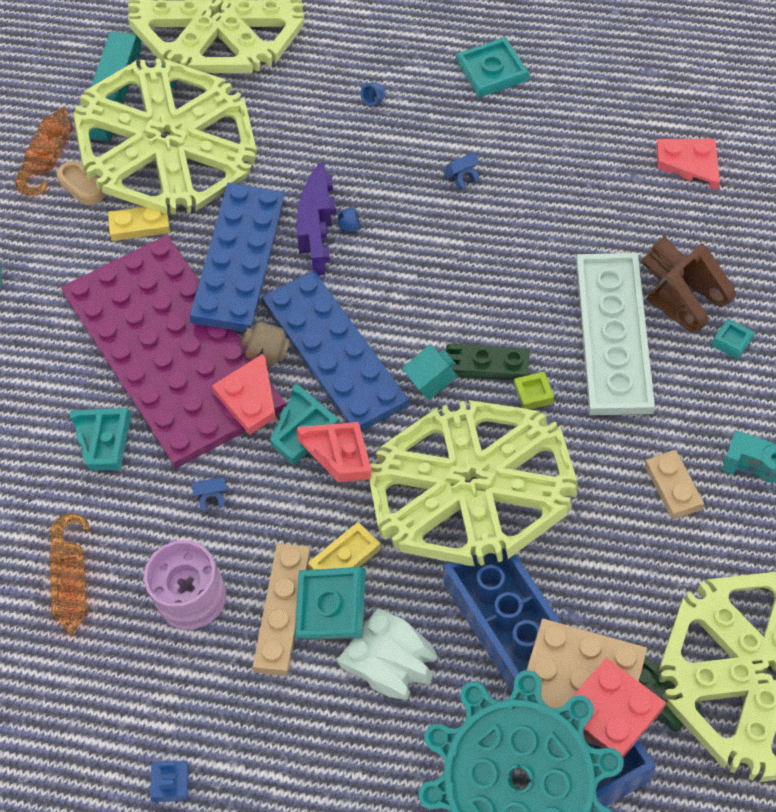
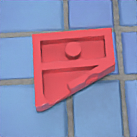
M657 139L658 169L668 173H676L690 181H693L694 177L709 182V188L719 189L720 177L715 139Z
M263 354L212 385L214 394L249 435L276 418L266 359Z
M359 422L297 427V440L337 482L371 479L372 470Z

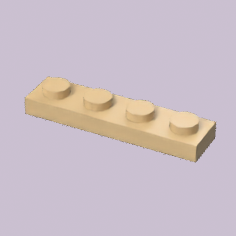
M280 543L276 545L253 662L254 673L288 676L295 642L299 570H308V562L311 555L310 547Z

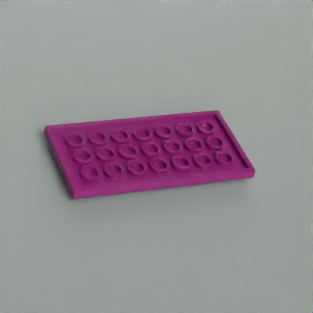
M165 235L62 286L61 290L174 469H177L246 432L214 394L212 385L252 360L246 357V346L241 345L242 340L234 330L190 323V313L199 285V279L169 236ZM270 382L276 416L282 413L286 403Z

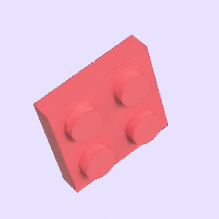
M607 657L573 695L586 696L593 703L594 714L585 725L584 735L602 749L614 748L618 750L623 758L666 705L664 700Z

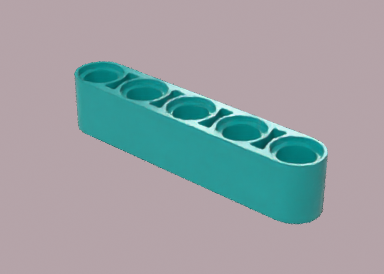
M110 32L91 87L136 61L137 64L141 51V39L136 34ZM130 84L110 94L106 99L124 104ZM93 128L89 131L90 140L110 142L114 133L101 128Z

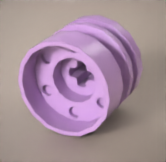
M176 540L163 545L154 552L145 566L143 580L146 590L155 603L160 615L169 625L179 629L195 630L208 625L221 613L226 603V586L212 555L203 545L191 540Z

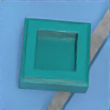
M727 318L713 338L711 346L739 360L754 339L755 332Z

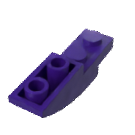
M318 163L309 176L300 197L296 220L299 254L311 253L312 267L318 276L325 275L324 263L330 262L328 244L322 245V239H327L326 227H332L331 215L336 214L335 197L328 196V192H333L332 174H326L325 163Z

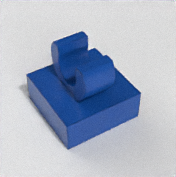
M473 152L450 162L442 171L447 180L455 176V184L461 189L466 186L463 181V175H468L472 183L479 180L478 172L473 168L480 162L476 153Z
M225 477L191 483L193 496L203 494L199 500L202 511L207 510L206 499L209 496H215L218 499L219 508L224 507L225 498L219 491L227 490Z
M188 761L151 763L150 799L152 803L189 801Z

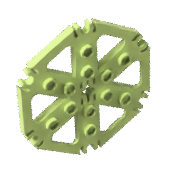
M129 0L128 4L129 27L152 53L160 59L162 64L164 59L205 73H253V70L260 71V62H265L270 67L272 66V60L275 63L279 60L304 25L302 0ZM150 27L186 28L174 42L168 43L162 41ZM250 27L284 28L274 41L265 42ZM218 36L236 56L204 57L202 55Z
M158 58L155 60L154 68L147 67L145 60H141L139 70L135 61L85 90L84 95L80 97V104L86 107L76 106L75 112H73V119L83 173L87 171L86 177L88 179L93 176H100L96 180V187L102 189V193L146 208L159 210L164 214H167L168 208L166 204H169V210L172 215L176 214L177 204L184 205L187 213H191L192 202L195 205L196 212L224 194L227 183L239 184L247 179V175L250 174L251 165L244 162L254 164L257 149L245 100L243 98L240 101L241 94L239 92L235 95H228L231 92V84L226 83L225 79L164 59V68H162V63ZM179 80L202 88L206 92L175 110L170 82ZM128 84H135L140 88L145 112L106 99V97ZM223 117H231L236 121L241 142L237 144L202 132V130ZM93 128H101L129 139L103 155L96 157L92 153L89 131ZM165 132L170 133V135H167L166 138L161 137V134H164ZM186 158L220 169L226 176L207 190L197 192L192 187ZM155 160L162 190L160 195L149 196L123 186L122 181L126 177Z
M469 400L470 410H467L464 401L459 402L460 409L456 412H450L448 406L443 405V416H440L437 407L380 447L381 451H377L376 456L378 463L381 464H370L372 470L370 485L380 534L382 533L385 540L395 535L391 538L395 549L399 548L400 552L474 566L473 555L477 556V561L482 566L485 565L484 556L488 553H494L497 556L498 562L503 560V548L506 549L509 559L567 516L568 510L572 508L571 498L565 496L576 497L578 483L561 427L558 428L556 422L546 426V415L539 414V411ZM487 421L516 426L483 451L481 450L476 431L478 424ZM441 433L445 437L449 459L407 452V450L430 434ZM550 451L554 454L559 476L554 477L515 469L537 453ZM401 484L428 489L396 513L389 511L386 491L390 486ZM495 502L539 509L542 512V516L519 534L506 536L501 530ZM461 509L468 542L465 546L451 548L423 541L426 533Z
M776 572L707 579L706 583L702 582L697 589L699 594L703 596V599H697L689 592L685 600L683 598L659 667V671L663 670V672H661L658 678L659 682H665L666 680L673 682L675 688L665 690L663 698L668 700L666 705L724 769L728 764V757L731 756L733 760L730 764V772L735 773L739 763H746L750 767V780H754L760 768H762V778L759 782L776 780V756L772 752V743L776 732V680H773L770 674H765L769 666L776 672ZM766 588L773 592L775 599L764 636L729 601V594L731 592ZM697 621L731 658L695 663L686 661L681 655V649L689 625ZM745 696L734 736L731 738L720 736L695 708V702Z

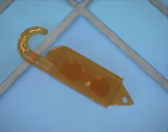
M65 106L50 116H44L24 155V162L15 180L16 188L22 194L28 196L42 193L48 186L47 181H44L38 187H28L26 183L31 173L41 174L53 170L73 129Z
M68 513L60 516L52 524L50 530L51 615L54 621H59L70 637H73L83 617L88 616L85 553L80 545L64 542L63 530L70 523H79L85 532L90 530L89 522L86 518L77 513Z

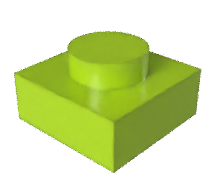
M544 371L514 379V388L522 409L531 410L554 404V395Z

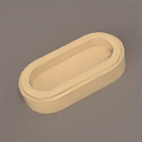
M70 161L62 164L57 170L59 183L84 205H95L105 198L106 194L102 193V189L96 187L98 177L93 176L88 179L86 177L87 171L83 173V167L80 162Z

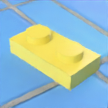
M146 207L108 212L112 241L170 233L168 209L167 214Z
M357 522L309 561L308 568L309 570L361 567L381 550V543Z

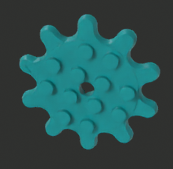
M525 670L518 673L515 677L512 695L504 701L493 699L488 694L484 685L479 682L471 681L466 683L460 693L461 701L467 713L463 725L453 729L438 723L432 724L427 728L424 735L425 743L428 748L437 752L442 757L445 769L439 779L426 782L420 787L419 800L428 809L445 808L451 812H614L599 802L596 796V788L602 779L613 777L622 771L624 759L621 753L614 748L594 749L585 741L583 735L584 728L594 714L593 703L589 698L577 695L570 698L560 708L549 707L542 699V682L539 675L534 671ZM521 767L528 773L529 779H531L525 789L517 788L512 781V774L516 768Z

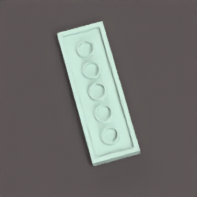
M638 253L577 254L576 265L589 415L654 414L655 403Z

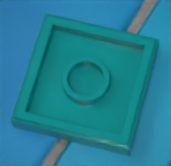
M506 37L456 54L457 64L479 98L529 81L530 73Z
M362 567L299 570L295 638L298 640L362 638L366 569Z

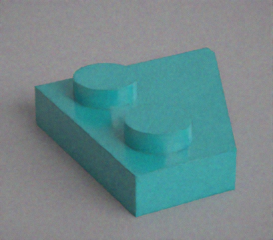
M297 383L291 390L292 396L287 407L283 408L280 415V423L275 427L270 438L271 447L291 465H295L309 453L297 440V427L339 424V419Z
M128 408L70 410L69 415L74 423L77 432L76 436L82 447L84 461L89 470H121L132 416Z

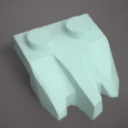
M378 608L363 626V637L354 638L337 659V662L342 669L367 680L372 689L388 697L408 700L411 693L407 688L409 683L431 684L433 674L424 663L434 661L438 656L432 644L408 622Z

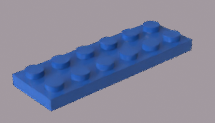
M227 183L190 313V323L245 332L247 327L253 328L285 201V192Z
M314 270L261 296L264 307L278 327L285 330L286 338L290 339V344L346 423L359 422L360 429L363 431L409 407L407 396Z

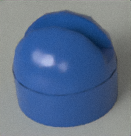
M377 82L367 83L361 88V99L368 106L379 104L385 97V89Z
M355 207L347 208L338 215V226L341 230L345 232L360 230V222Z

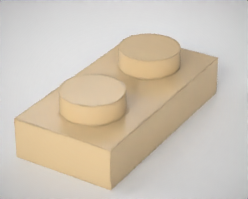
M676 450L646 459L645 468L672 520L703 510L704 502Z

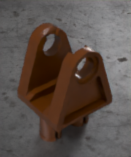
M664 235L640 261L659 280L658 285L646 299L690 332L697 333L704 328L708 316L688 286L719 307L731 303L736 297L734 286L703 243L689 255H683Z

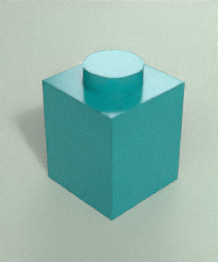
M432 344L402 367L411 381L428 400H431L458 377L451 368L456 364L444 349L438 352Z

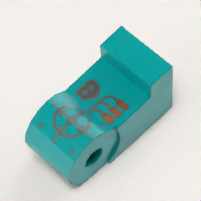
M735 430L721 471L734 475L736 468L757 474L766 482L775 483L776 444Z

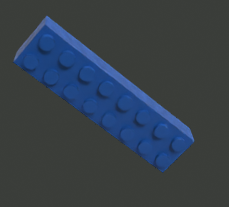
M504 548L502 549L503 560L498 562L496 554L488 553L484 556L485 565L482 566L478 563L476 555H473L474 566L454 562L443 565L444 586L507 686L513 692L515 677L518 673L528 668L542 618L561 623L517 555L514 554L508 559L507 551ZM639 739L624 756L622 771L618 775L604 778L598 783L596 796L603 806L606 807L652 781L656 765ZM587 743L589 746L593 747L594 749H602V748H600V747L597 746V745H593V744Z

